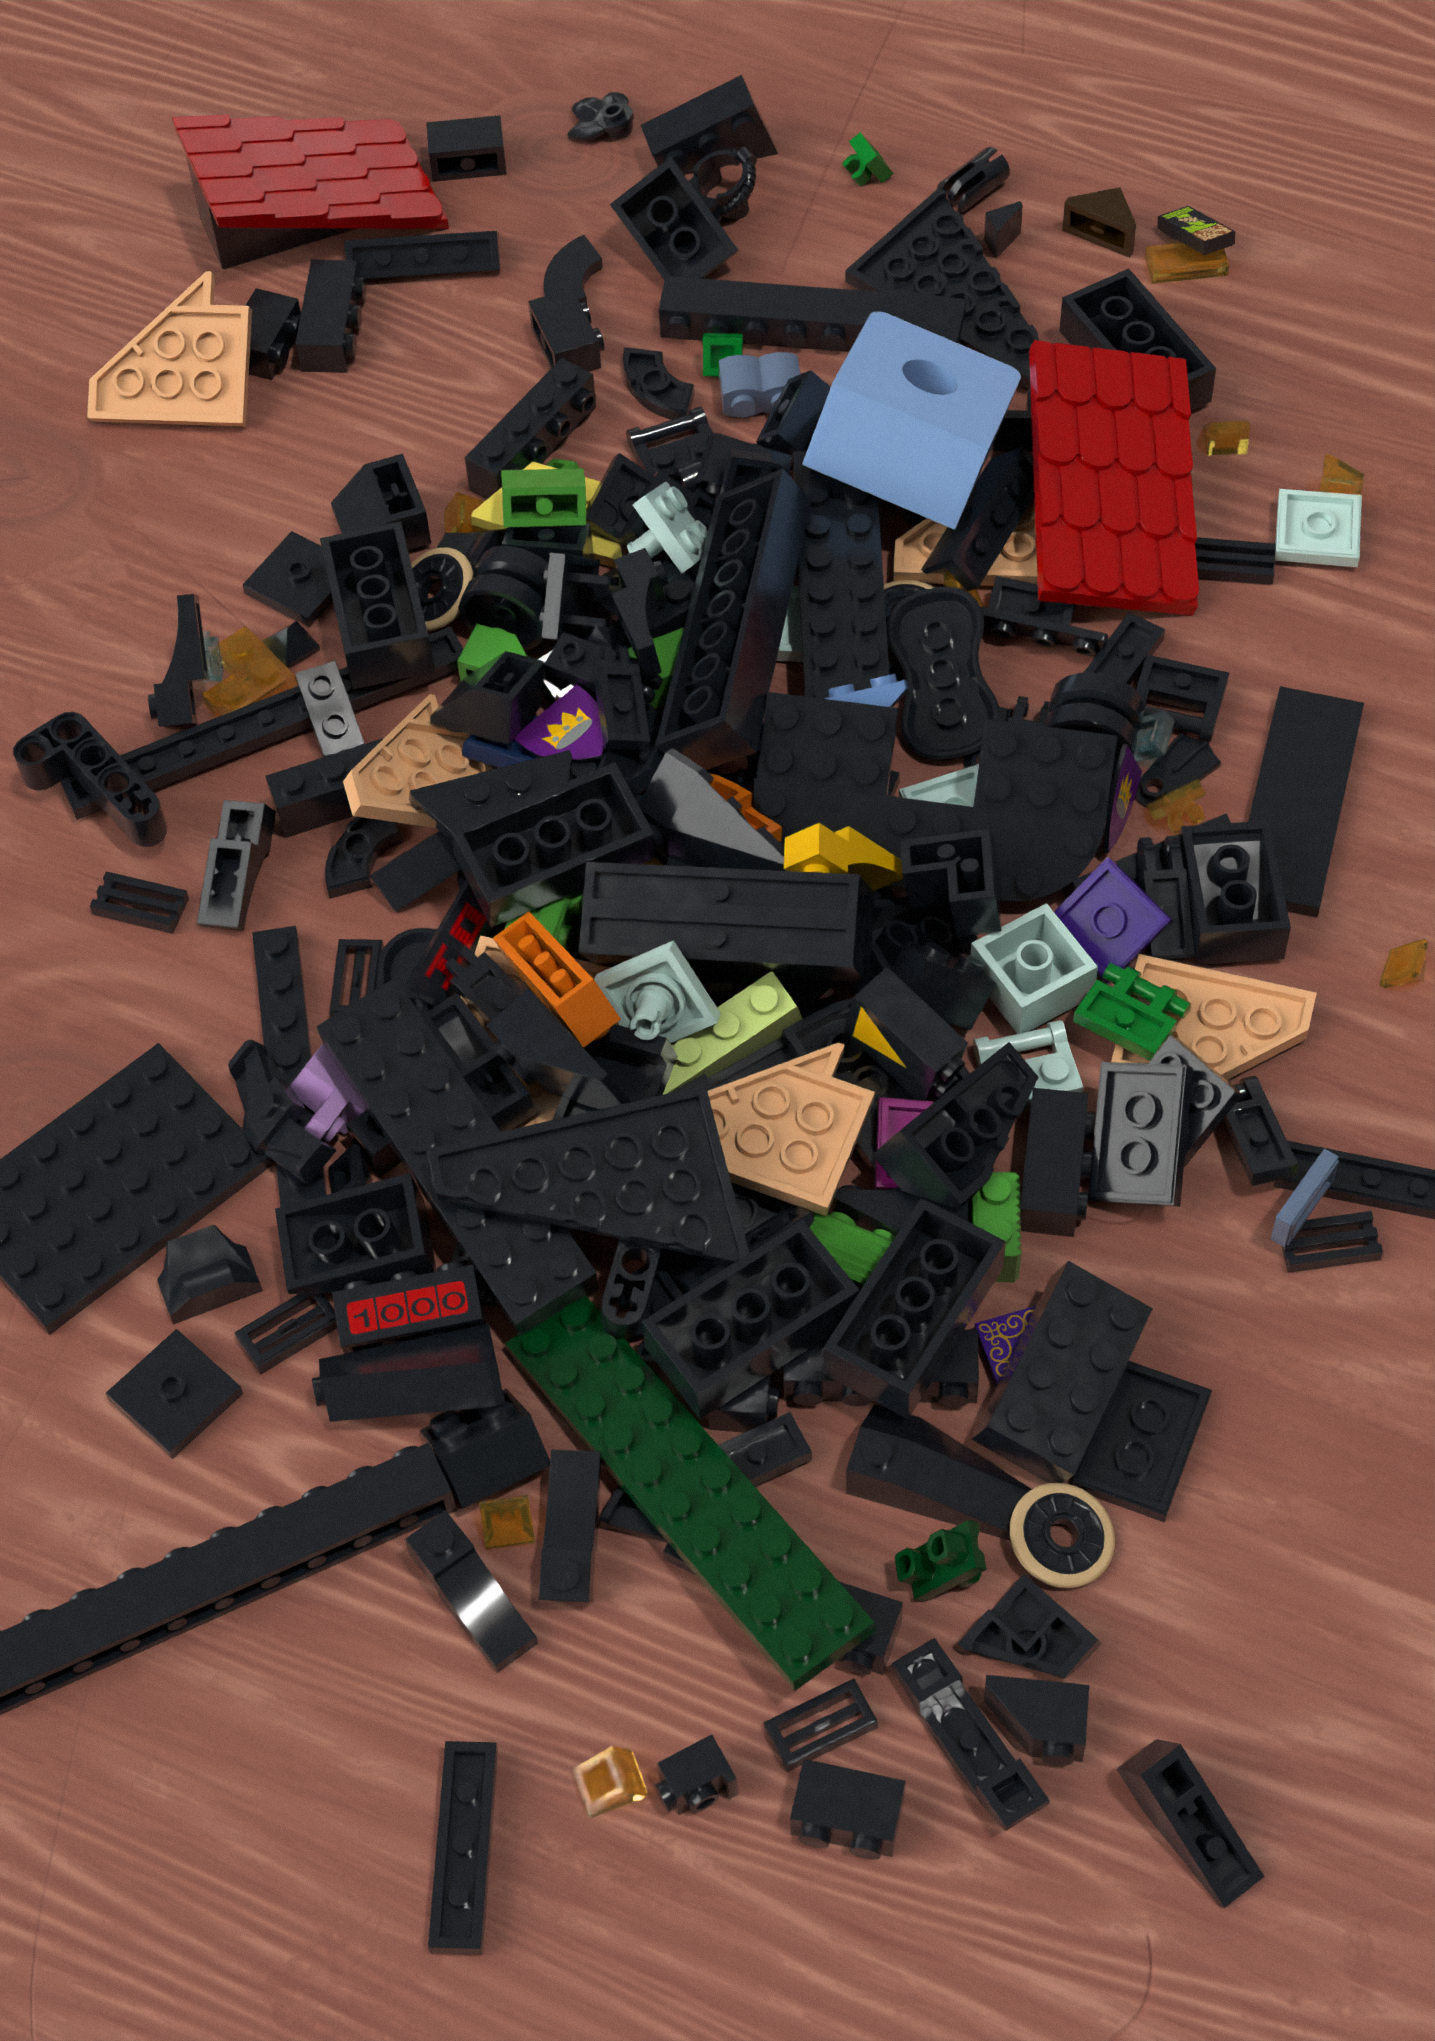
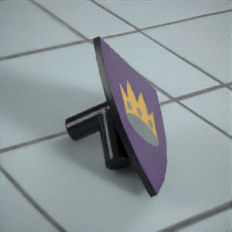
M577 684L522 729L514 738L521 747L539 758L570 750L572 754L571 763L601 759L605 752L598 703Z
M1126 744L1122 745L1115 775H1112L1104 838L1105 853L1111 851L1125 827L1142 775V770Z

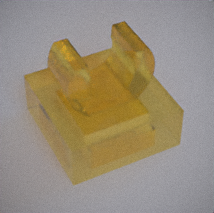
M1197 779L1147 804V807L1154 820L1168 815V826L1172 832L1177 834L1181 832V826H1185L1182 821L1183 812L1189 814L1194 824L1205 819L1203 809L1193 801L1206 795Z

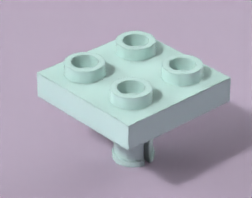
M666 481L633 504V507L646 523L649 530L634 542H630L627 548L629 553L646 548L650 558L665 550L682 574L702 558L708 529L702 522L693 519L686 509L688 505L683 494L676 487H670Z
M674 940L596 974L594 981L621 1018L618 1021L619 1025L631 1028V1030L635 1029L634 1035L643 1040H650L658 1035L666 1037L672 1043L718 1023L721 1015Z

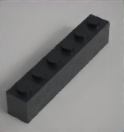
M665 276L659 306L661 338L703 341L704 333L743 334V344L850 352L869 315L872 312H883L887 292Z

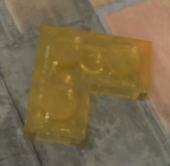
M244 626L212 647L214 657L231 675L202 695L205 705L219 717L291 689L297 684L294 674Z

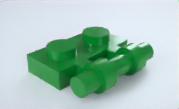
M1109 963L1104 971L1103 979L1115 984L1114 987L1096 980L1075 1010L1073 1022L1150 1061L1168 1037L1176 1030L1177 1020L1166 1014L1170 1012L1184 1019L1190 1010L1191 1003L1178 997L1177 990L1167 985L1159 987L1141 978V972L1129 966L1123 969L1113 963ZM1132 993L1150 1002L1151 1004L1148 1006L1138 1001L1137 999L1131 997Z

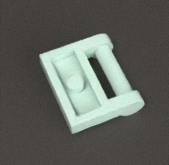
M1062 1020L1047 1023V1028L989 1040L987 1036L973 1039V1050L978 1066L1008 1042L1012 1044L1017 1052L1051 1045L1052 1054L1025 1059L1039 1076L1034 1088L1083 1093L1084 1087L1068 1044L1067 1033ZM1032 1092L1024 1109L1031 1108Z

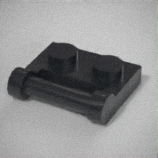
M701 406L689 410L688 415L642 430L639 427L626 430L629 447L638 465L652 475L660 470L673 480H675L674 468L676 466L702 459L707 438L714 434ZM694 430L696 433L650 449L646 446Z
M1147 654L1136 688V692L1143 700L1144 715L1142 722L1199 734V739L1211 742L1230 673ZM1148 700L1205 713L1204 717L1201 718L1147 706L1146 704Z

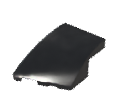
M618 453L612 459L586 508V524H591L592 531L627 546L649 530L646 523L633 507V504L667 481L670 487H676L683 494L688 505L686 507L687 511L695 521L699 520L705 527L710 525L716 499L701 488L692 493L660 470L652 475L621 453ZM663 550L662 552L659 553V555L665 554L666 551Z

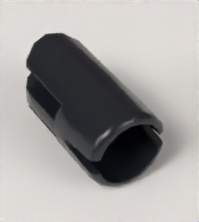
M984 148L937 185V189L940 187L947 192V200L954 206L958 205V210L961 213L965 212L1008 179L1010 168L1003 155L989 162V159L998 151L996 148Z

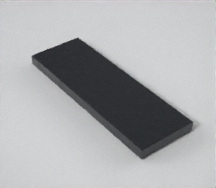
M1280 686L1248 822L1270 821L1287 911L1318 917L1364 703Z

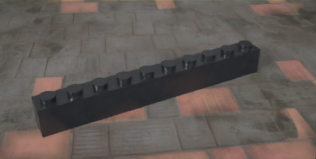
M429 1442L419 1447H405L396 1452L392 1459L374 1467L363 1466L357 1468L347 1476V1479L329 1487L318 1486L312 1488L295 1502L283 1507H269L261 1511L252 1521L238 1527L229 1526L219 1529L210 1536L209 1540L191 1548L180 1547L174 1549L157 1563L145 1568L136 1567L121 1573L114 1582L98 1589L88 1588L81 1590L62 1605L50 1610H36L25 1616L21 1623L3 1631L0 1630V1715L422 1527L445 1510L449 1514L457 1511L452 1491Z

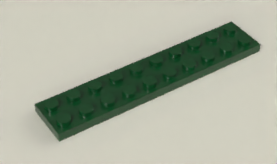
M587 1296L566 1305L557 1314L521 1336L516 1335L505 1343L508 1355L588 1449L601 1452V1464L794 1691L798 1690L876 1632L875 1622L628 1342L624 1338H615L606 1333L601 1324V1312Z

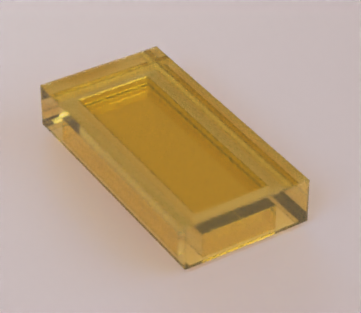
M1184 243L1147 246L1145 249V260L1152 284L1228 276L1229 263L1225 249L1207 255L1201 254Z

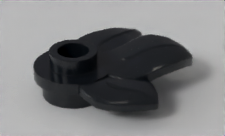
M609 92L602 99L589 97L573 104L572 112L579 121L567 133L568 138L591 140L604 133L608 137L617 138L630 132L633 128L634 114L632 108L628 106L629 100L627 96L619 92Z

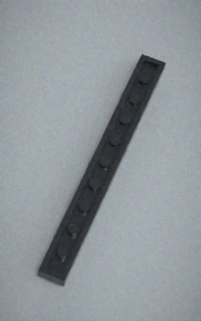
M451 626L428 635L436 672L353 689L348 666L340 669L339 673L353 711L457 671V660L463 651V647ZM298 686L120 756L151 790H154L312 728ZM72 775L60 782L77 820L103 810Z

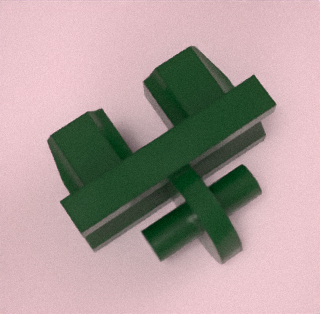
M967 1520L950 1530L940 1529L931 1534L928 1542L915 1549L907 1547L896 1553L895 1564L898 1580L912 1585L914 1600L926 1602L956 1585L969 1587L980 1580L981 1572L987 1570L985 1556L978 1547L979 1522Z

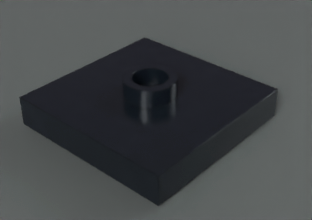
M293 531L285 537L242 584L244 594L308 627L333 602L321 545Z
M175 1329L106 1392L108 1400L172 1459L243 1394L241 1386L178 1329Z

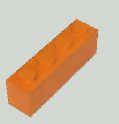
M529 911L493 937V940L520 978L583 1048L590 1042L604 1037L610 1028L621 1020L594 979Z

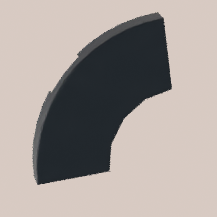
M585 235L566 244L550 261L544 276V296L572 288L579 303L585 301L587 304L584 284L592 274L603 268L602 257Z
M624 347V375L633 396L648 410L664 418L673 420L688 415L694 398V384L679 381L669 374L663 364L662 351Z
M356 817L346 825V831L338 839L335 846H331L326 861L325 881L329 899L372 887L370 875L376 860L387 849L403 842L397 822Z

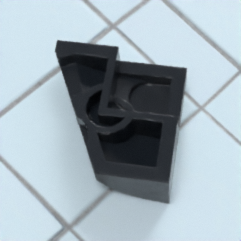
M1023 1574L991 1611L988 1609L958 1644L965 1651L1066 1679L1101 1645V1642L1029 1577Z

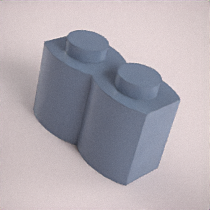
M775 352L759 358L750 355H734L719 360V385L723 415L744 418L761 412L770 414L788 379L800 374L798 356L788 352Z

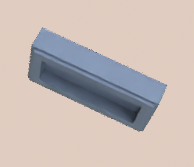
M1325 1148L1277 1214L1271 1240L1283 1247L1291 1243L1333 1183L1339 1164V1156Z

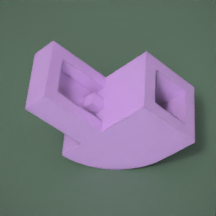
M323 1044L290 1085L300 1101L315 1112L305 1129L328 1143L338 1131L346 1134L348 1132L346 1124L362 1114L366 1109Z

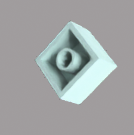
M1047 903L1002 926V931L989 933L971 943V956L985 965L983 972L996 983L989 998L1017 1034L1029 1032L1080 1004L1096 981L1098 966Z

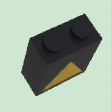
M888 967L854 996L844 1032L916 1100L929 1101L934 1096L939 1099L957 1084L958 1079L955 1076L965 1065L962 1057L968 1042Z

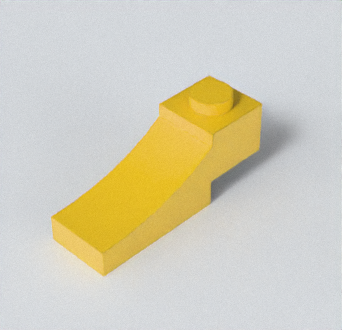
M818 823L785 837L784 869L787 871L858 874L873 891L903 879L901 859L850 826L833 832L821 823Z

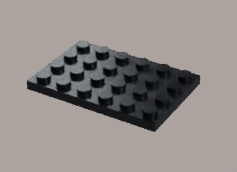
M158 1043L0 1159V1280L46 1332L51 1335L165 1248L168 1241L178 1238L271 1167L270 1158L253 1150L245 1138L244 1130Z

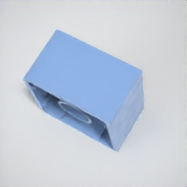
M872 312L831 385L802 465L955 530L991 451L1021 375L1010 365L888 313Z

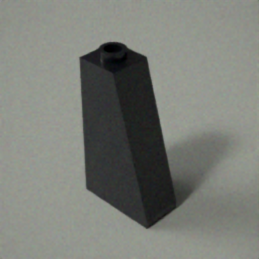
M489 1323L319 1359L320 1377L312 1378L317 1407L326 1405L330 1422L505 1405Z

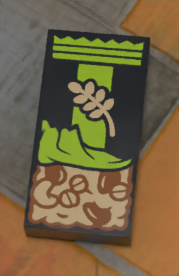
M1190 206L1158 216L1157 228L1160 231L1203 255L1235 244L1236 231Z

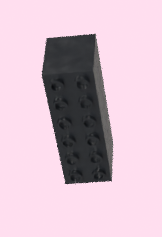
M586 862L579 954L595 964L612 968L674 940L695 974L763 977L773 971L777 978L869 983L875 893L858 874Z

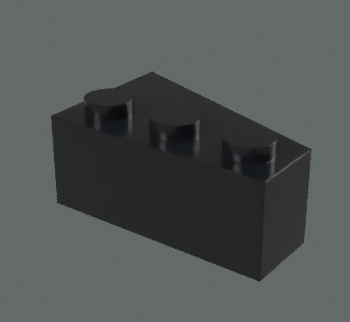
M742 75L640 125L657 165L660 166L671 157L684 175L692 174L695 165L703 157L719 149L723 150V148L734 147L741 149L742 147H747L757 159L778 154L764 119Z

